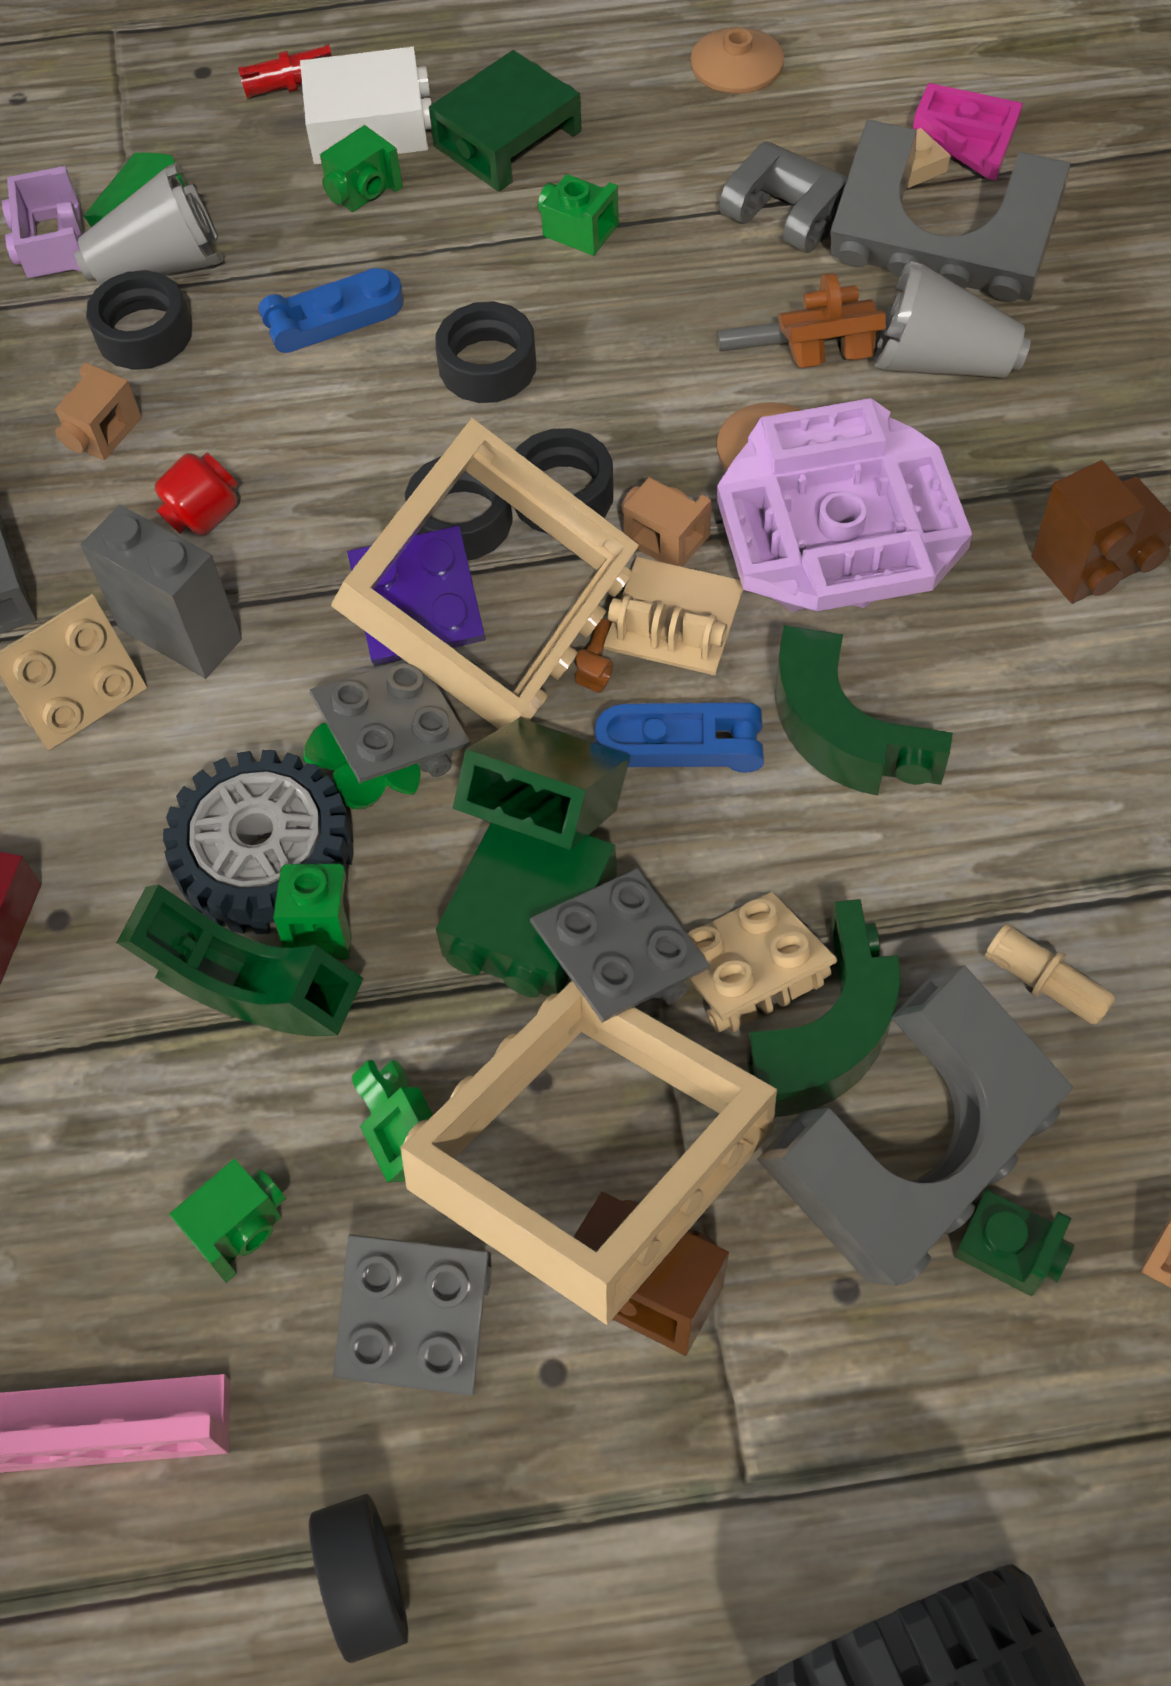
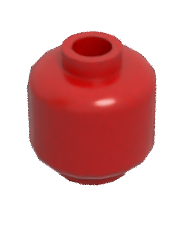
M206 452L201 458L196 454L186 453L155 483L156 495L163 502L156 512L179 534L188 527L195 534L207 535L236 507L237 497L233 489L238 483L209 453Z

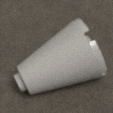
M174 163L167 166L78 238L80 249L74 252V256L81 272L88 281L95 278L101 285L109 278L129 271L148 270L166 275L214 266L223 262L222 250L213 254L209 242L218 239L195 187L193 184L183 187L176 177L185 172L179 164Z
M912 260L908 261L895 287V290L901 292L897 294L892 307L888 306L886 329L881 330L874 356V359L877 360L874 364L875 367L894 371L1006 378L1012 369L1019 371L1022 368L1031 343V339L1024 337L1025 326L926 265Z

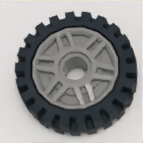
M262 750L261 759L259 762H256L251 751L237 753L239 764L237 766L230 767L226 757L213 762L217 773L213 777H210L203 769L192 777L196 787L195 791L185 786L182 787L176 795L180 808L170 806L166 816L169 828H163V842L166 847L164 853L177 886L193 908L220 926L225 922L232 932L244 934L247 925H251L256 934H270V923L275 922L273 916L281 867L286 864H341L344 867L347 879L348 871L346 864L352 865L354 854L352 847L353 836L342 798L328 775L323 777L319 767L309 763L303 766L299 756L288 752L281 762L276 750ZM261 837H269L259 845H250L254 840Z

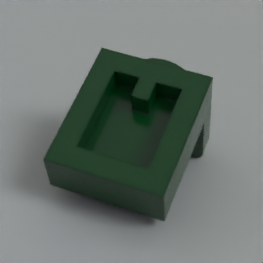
M986 1189L954 1257L1032 1297L1045 1278L1056 1283L1059 1281L1075 1244L1063 1239L1072 1218L1058 1211L1052 1221H1049Z

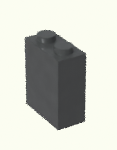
M119 505L80 544L119 629L205 679L242 640L212 554L122 505Z

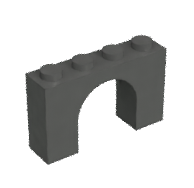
M867 119L830 231L831 256L837 257L842 262L855 267H862L868 264L885 268L899 277L908 261L912 260L926 265L964 289L969 287L986 291L993 297L1003 301H1015L1017 299L1030 301L1065 191L1071 162L1018 152L1004 200L995 216L981 228L964 235H936L917 226L908 217L901 203L916 158L917 130Z
M965 965L933 973L891 1017L939 1071L952 1097L954 1106L953 1135L943 1158L931 1171L912 1181L892 1174L872 1156L830 1108L802 1111L757 1158L758 1162L867 1283L898 1286L916 1278L927 1267L931 1259L928 1251L943 1234L957 1230L971 1217L975 1210L972 1201L987 1184H994L1011 1172L1018 1162V1157L1015 1153L1029 1137L1042 1133L1056 1121L1060 1114V1109L1057 1105L1073 1088L1069 1081Z

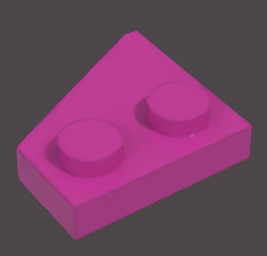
M928 83L915 112L913 129L922 128L950 155L984 177L996 181L1019 123L1023 103Z

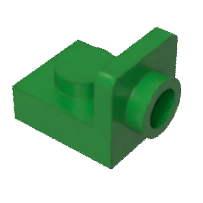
M286 864L281 867L273 918L283 948L317 945L335 959H349L352 937L343 906L346 880L343 865Z

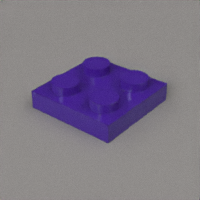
M460 526L415 535L374 588V591L451 648L486 641ZM371 546L347 551L351 571ZM365 631L371 661L374 666L403 660Z

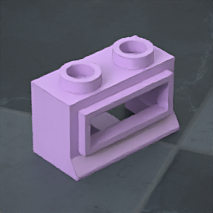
M66 166L7 177L9 199L2 200V208L7 225L12 233L5 234L6 246L12 263L14 265L22 264L27 278L70 270L81 271L74 256V252L80 249L78 238L84 234L81 205ZM58 219L59 229L57 232L37 235V221Z

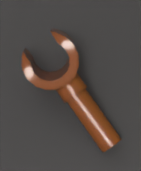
M604 618L595 627L587 650L581 649L576 656V667L579 670L575 675V682L597 693H601L607 686L614 666L612 660L602 657L603 646L611 623Z

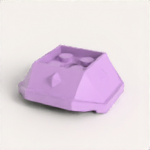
M872 398L761 417L750 433L748 443L733 460L717 485V503L743 590L770 597L791 612L804 610L817 612L850 605L865 608L873 601L932 591L966 553L972 538V531L940 447L916 429L890 418V411Z

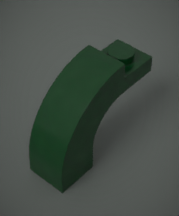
M784 625L775 690L776 706L783 730L797 752L826 777L845 787L878 796L882 776L898 778L904 783L913 785L925 783L942 785L950 755L953 733L884 722L866 715L849 701L839 683L838 666L843 634Z
M159 884L145 887L116 942L156 968L158 972L155 978L183 995L229 1016L272 1030L296 1035L338 1036L364 979L317 945L282 948L262 944L240 936L215 923Z
M861 899L835 901L829 931L833 953L837 959L835 964L840 986V997L834 1006L822 1017L806 1025L786 1029L749 1032L747 1049L748 1071L751 1075L777 1089L774 1117L800 1114L802 1111L816 1109L840 1097L856 1085L870 1070L885 1044L892 1022L891 1017L894 1015L900 988L898 955L879 957L880 946L875 922H865Z

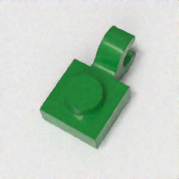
M367 1060L352 1075V1082L356 1091L364 1099L371 1112V1115L360 1125V1128L387 1183L405 1182L400 1147L404 1144L411 1129L420 1121L429 1120L433 1114L420 1088L408 1087L407 1075L397 1060H391L380 1071L374 1060Z

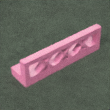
M225 1374L0 1393V1473L229 1454L230 1379Z

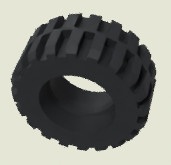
M1014 1564L998 1567L993 1571H986L961 1583H956L926 1598L901 1607L886 1616L873 1620L844 1636L812 1650L800 1658L790 1661L750 1686H1085L1031 1576Z

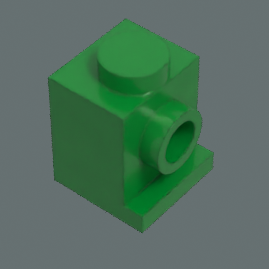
M366 125L358 128L320 153L324 174L322 184L326 194L335 204H342L352 213L388 188L394 192L403 188L397 148Z
M565 174L557 185L547 183L542 189L538 200L543 236L595 256L619 226L618 185L609 182L603 188L569 174Z
M234 1158L168 1215L225 1283H227L237 1274L229 1263L239 1254L246 1256L253 1253L269 1239L274 1229L273 1225L282 1218L276 1208L286 1200V1197L261 1168L250 1176Z

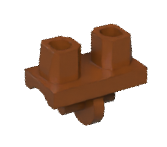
M832 272L822 274L820 278V291L803 293L805 309L779 313V329L789 340L793 360L800 368L818 366L824 363V339L841 336V354L846 359L868 358L874 355L876 331L886 329L885 312L883 310L877 311L872 299L858 301L859 292L857 285L840 287L837 275Z

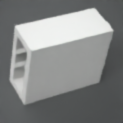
M414 47L300 60L305 122L314 164H321L320 153L363 125H366L395 146L398 154L428 150L425 130L431 129L428 108L431 105V98H424L430 97L426 66H416Z

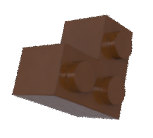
M1100 460L1053 483L1032 558L1071 604L1092 594L1101 596L1112 590L1120 580L1140 570L1143 573L1150 572L1166 560L1170 554L1171 513L1137 476L1122 482L1107 464Z

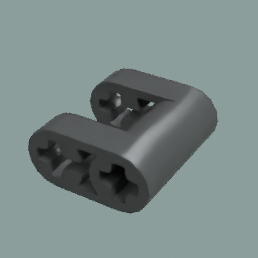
M764 141L728 179L720 198V212L745 224L752 220L773 196L791 203L795 206L787 218L783 240L785 243L809 253L831 231L848 176L769 141Z

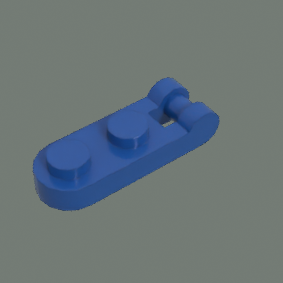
M372 268L287 298L278 294L269 295L259 303L258 313L265 326L270 328L269 335L275 348L280 352L288 353L389 319L402 309L404 299L400 279L395 273L385 269Z
M752 703L620 704L603 711L597 719L595 726V743L631 755L628 767H729L734 771L747 773L759 770L764 764L763 744L757 741V734L763 728L762 710L759 706ZM715 731H728L733 735V738L716 739Z

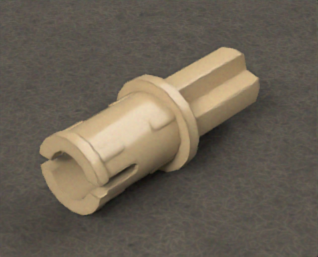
M1008 923L995 936L984 956L987 960L1006 969L1021 979L1022 982L1032 987L1031 994L1038 998L1044 993L1090 1024L1101 1022L1114 1003L1115 998L1111 992L1064 963L1066 954L1060 951L1055 955L1027 938L1026 935Z

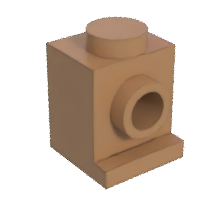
M85 362L79 369L82 380L72 391L65 395L62 402L55 409L61 425L56 429V435L70 450L76 453L86 452L105 461L142 416L128 380Z
M648 477L640 487H633L622 503L623 533L639 545L637 550L659 562L683 567L710 536L711 499L704 495H701L695 502L679 489L667 487Z

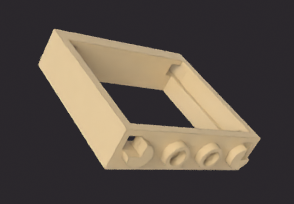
M471 418L343 581L331 606L406 662L416 666L425 676L497 729H501L519 717L530 721L545 702L548 694L540 689L549 675L558 680L572 663L578 652L570 646L578 633L587 638L603 618L607 610L601 607L599 603L606 593L615 597L627 583L632 571L625 567V565L639 545L475 419ZM465 471L597 570L512 692L374 591L377 584Z
M571 981L559 994L554 993L542 1003L537 1015L518 1034L513 1033L507 1036L499 1045L494 1057L474 1076H467L461 1080L454 1089L450 1099L429 1120H422L411 1129L404 1144L400 1147L406 1189L608 1325L773 1132L777 1089L634 1007L602 1023L576 985ZM581 1032L719 1113L715 1120L597 1252L455 1160Z

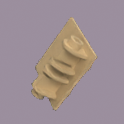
M636 557L631 570L632 573L621 599L613 598L611 601L608 621H611L612 624L603 646L604 650L716 675L744 591L741 580Z
M92 594L0 650V678L18 704V711L31 728L33 727L48 751L147 689L142 677Z
M773 892L749 901L742 907L702 927L695 928L687 934L711 965L708 970L688 980L711 1006L706 1010V1014L717 1033L725 1029L734 1033L739 1030L740 1026L758 1018L755 1004L765 1016L773 1013L770 996H773L776 1002L781 1007L790 1004V998L793 1000L812 989L817 990L823 987V979L831 975L830 966L837 963L836 957Z

